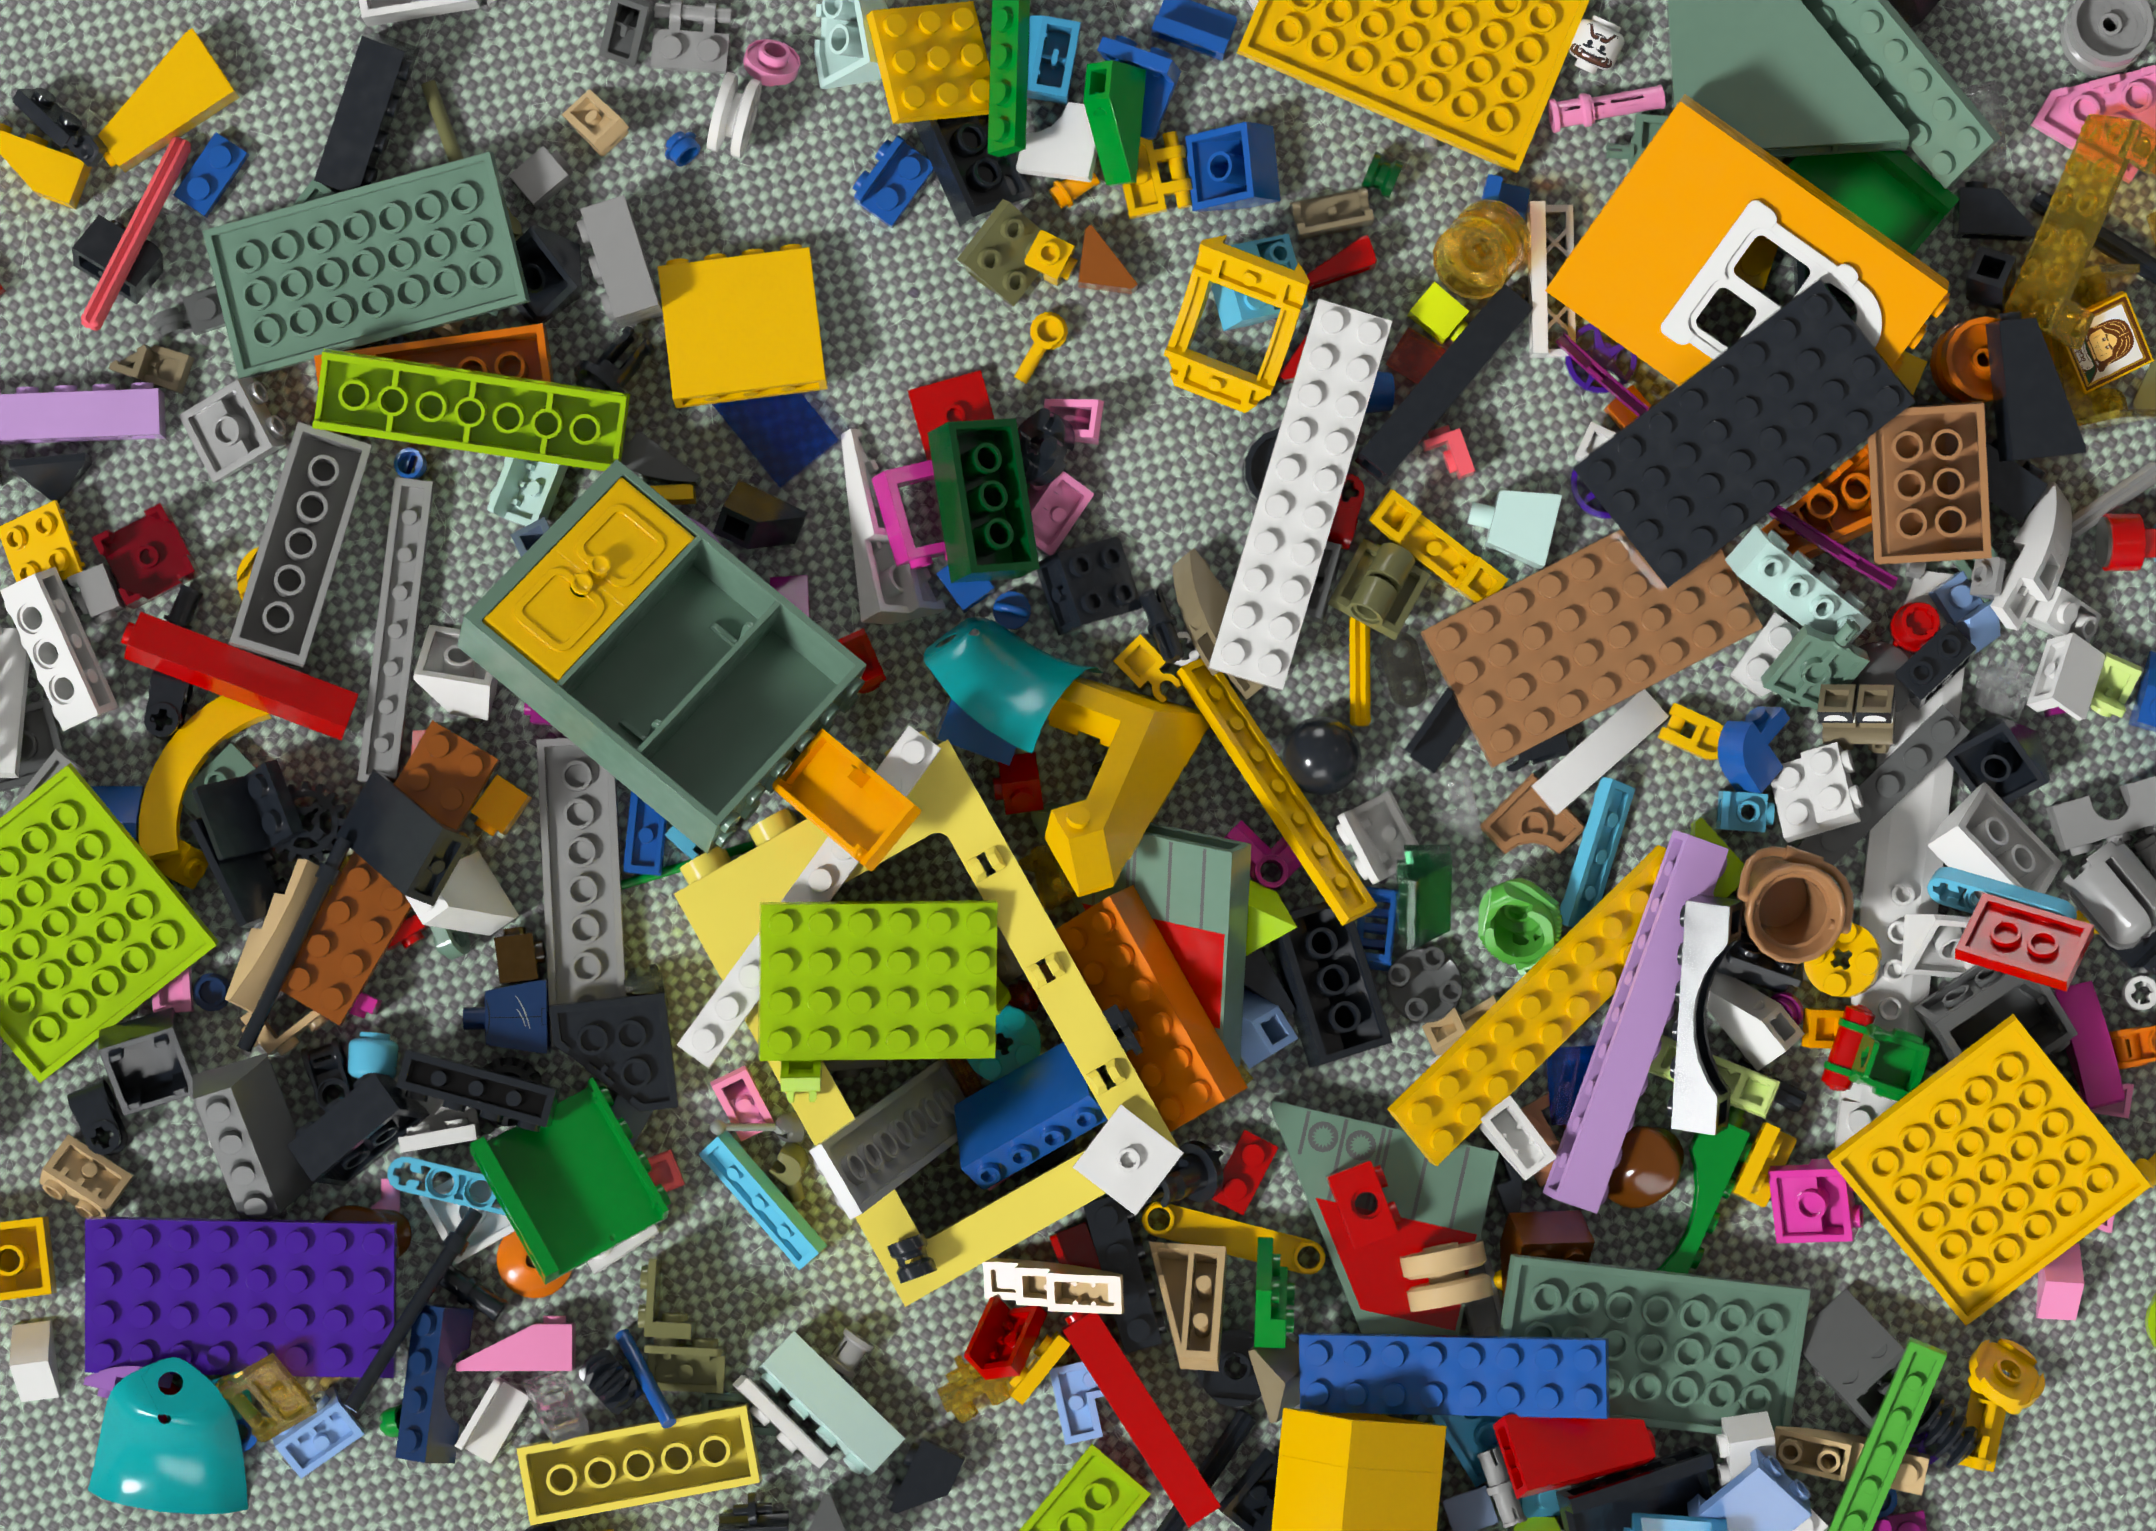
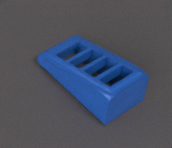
M1365 886L1375 902L1390 904V909L1374 908L1370 913L1358 918L1357 930L1364 949L1385 951L1384 955L1365 952L1369 968L1372 970L1389 971L1392 961L1399 890ZM1365 917L1388 919V925L1365 922ZM1363 934L1386 935V941L1363 938Z

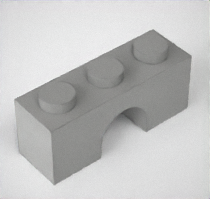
M2156 776L2119 786L2123 799V808L2114 820H2106L2100 817L2093 808L2090 796L2047 807V814L2059 852L2070 849L2071 855L2075 856L2094 850L2092 843L2107 839L2108 843L2113 841L2114 844L2120 838L2123 841L2131 839L2130 831L2141 828L2144 829L2145 835L2156 832Z

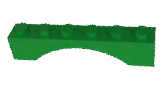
M1728 1124V1128L1717 1135L1695 1132L1688 1147L1694 1180L1691 1213L1685 1231L1675 1249L1656 1270L1688 1274L1690 1268L1696 1270L1705 1251L1704 1248L1700 1247L1706 1233H1713L1721 1214L1716 1212L1721 1198L1728 1199L1734 1188L1736 1178L1732 1177V1173L1737 1162L1743 1164L1751 1150L1752 1143L1747 1141L1750 1136L1749 1132L1731 1124Z

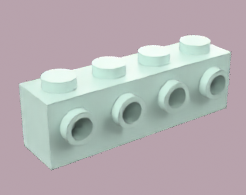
M1755 525L1725 559L1727 564L1739 578L1802 626L1806 624L1826 634L1833 635L1837 634L1847 619L1855 621L1860 626V631L1849 642V644H1852L1871 623L1869 617L1862 610L1866 604L1850 590L1845 594L1839 591L1838 587L1840 584L1825 570L1820 574L1812 570L1815 564L1799 550L1794 554L1786 549L1789 544L1775 531L1771 530L1767 535Z
M795 1331L788 1335L757 1368L762 1374L760 1377L761 1382L775 1394L780 1391L790 1401L787 1404L788 1408L799 1419L804 1421L808 1418L818 1428L815 1431L816 1435L827 1446L831 1448L834 1445L837 1446L846 1455L843 1460L847 1466L859 1475L862 1472L866 1476L874 1473L905 1440L885 1418Z

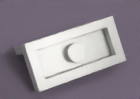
M2074 632L2048 639L2026 705L2036 712L2059 707L2078 721L2086 719L2105 655Z
M500 1377L495 1378L455 1444V1447L460 1450L465 1448L492 1464L532 1396Z

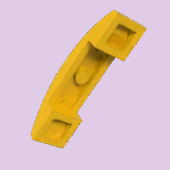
M1390 489L1370 517L1369 521L1390 540L1407 549L1416 561L1475 604L1499 592L1508 581V578L1481 557L1472 554L1422 515V511L1393 489Z

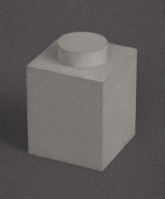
M543 146L509 174V177L534 208L538 210L571 182L569 175L566 173L571 167L557 150L550 154Z

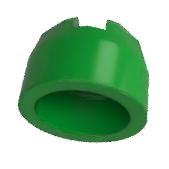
M402 1405L389 1407L381 1413L379 1420L383 1423L379 1425V1428L384 1435L398 1437Z

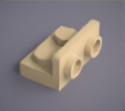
M68 1134L43 1167L39 1182L43 1185V1189L48 1195L57 1200L65 1199L75 1206L76 1211L82 1217H108L111 1208L131 1183L133 1175L104 1156L95 1154L87 1145Z

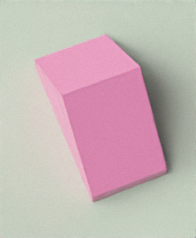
M1045 399L1044 408L1059 415L1072 425L1075 442L1099 444L1104 401L1099 399Z
M2079 1243L2073 1245L2038 1272L2036 1318L2076 1321L2085 1284Z

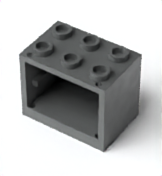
M1975 965L1913 1007V1010L1947 1064L2012 1014L2017 1017L2046 1055L2064 1050L2070 1044V1039L2078 1035L2049 986Z

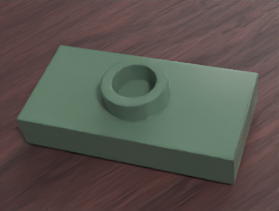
M230 743L193 779L192 783H189L182 803L197 819L201 818L202 816L192 793L194 788L245 776L256 768L255 765L233 743Z

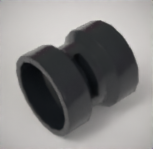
M924 1233L887 1246L891 1258L897 1261L899 1268L896 1273L900 1283L916 1279L937 1270L934 1259L929 1257L926 1252L928 1243ZM917 1256L921 1257V1259L905 1264L906 1260L915 1258Z

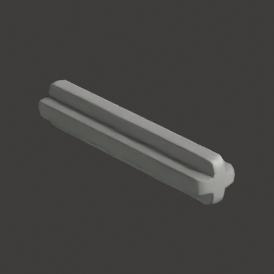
M2151 461L2072 515L2071 538H2078L2098 524L2104 514L2114 513L2156 484V462Z

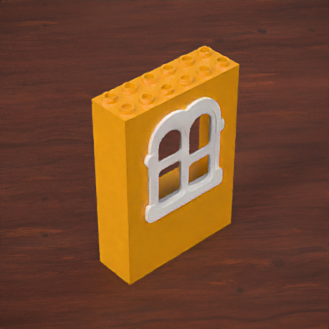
M1686 94L1683 95L1545 290L1677 385H1680L1728 348L1702 330L1696 323L1697 317L1719 288L1729 289L1756 310L1755 318L1741 337L1782 307L1742 280L1734 272L1737 262L1753 240L1760 235L1767 237L1810 269L1809 277L1796 295L1818 278H1821L1824 283L1833 284L1854 301L1857 308L1856 324L1895 374L1903 364L1904 356L1902 353L1906 347L1914 349L1927 332L1925 330L1927 327L1925 322L1929 316L1932 315L1937 318L1950 301V293H1948L1949 281Z

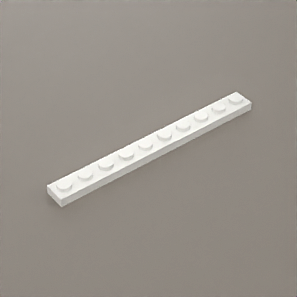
M908 726L875 772L907 797L941 748L914 728ZM828 836L781 902H831L859 862ZM759 932L677 1044L678 1047L707 1068L712 1066L759 1001Z

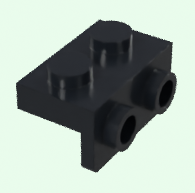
M1265 1448L1220 1502L1221 1507L1219 1510L1244 1531H1271L1278 1457Z

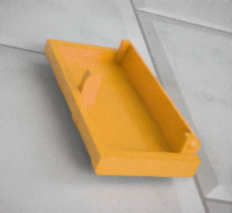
M821 728L781 778L778 777L772 784V789L869 871L875 870L921 813L920 808L823 728Z

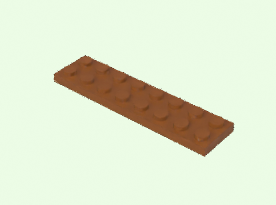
M432 720L394 784L438 822L459 830L500 760ZM353 852L342 870L336 886L333 885L324 900L281 989L283 993L339 1026H342L412 909L406 896L356 852Z

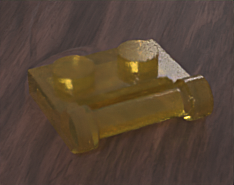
M274 1353L235 1375L223 1376L215 1384L224 1399H228L252 1427L251 1432L259 1442H266L317 1413L316 1402ZM248 1388L272 1418L263 1417L242 1391Z

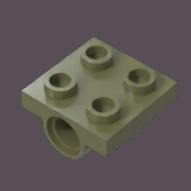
M1002 199L957 260L966 267L965 270L974 279L1014 307L1040 273L1025 265L1024 260L1041 229L1013 204Z
M1363 538L1331 596L1328 605L1396 640L1431 574L1415 566L1414 556L1404 547L1394 543H1383L1379 547Z

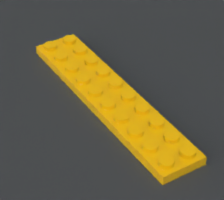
M1657 845L1387 1108L1430 1163L1438 1166L1482 1123L1481 1118L1489 1110L1511 1095L1615 993L1664 858L1665 847Z

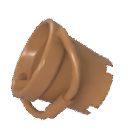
M1787 845L1785 848L1770 846L1757 850L1746 860L1741 872L1736 899L1743 901L1742 915L1745 919L1747 932L1763 954L1778 962L1800 964L1817 959L1833 947L1841 933L1848 934L1850 932L1854 912L1852 889L1847 878L1835 866L1824 861V857ZM1832 877H1833V878L1836 880V882L1839 884L1840 888L1837 886V884H1836L1835 881L1832 879Z

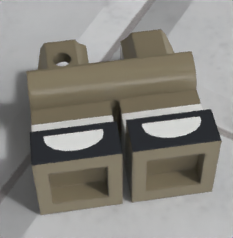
M1821 684L1817 714L1819 723H1822L1823 744L1838 742L1844 751L1853 750L1854 744H1868V749L1872 753H1887L1889 746L1893 745L1896 722L1894 685H1859L1857 700L1856 684Z

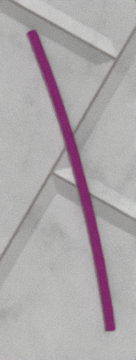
M1563 333V336H1560L1555 341L1577 364L1634 414L1639 416L1649 408L1593 360L1567 334ZM1780 505L1767 513L1795 533L1890 590L1895 587L1897 577L1837 543Z

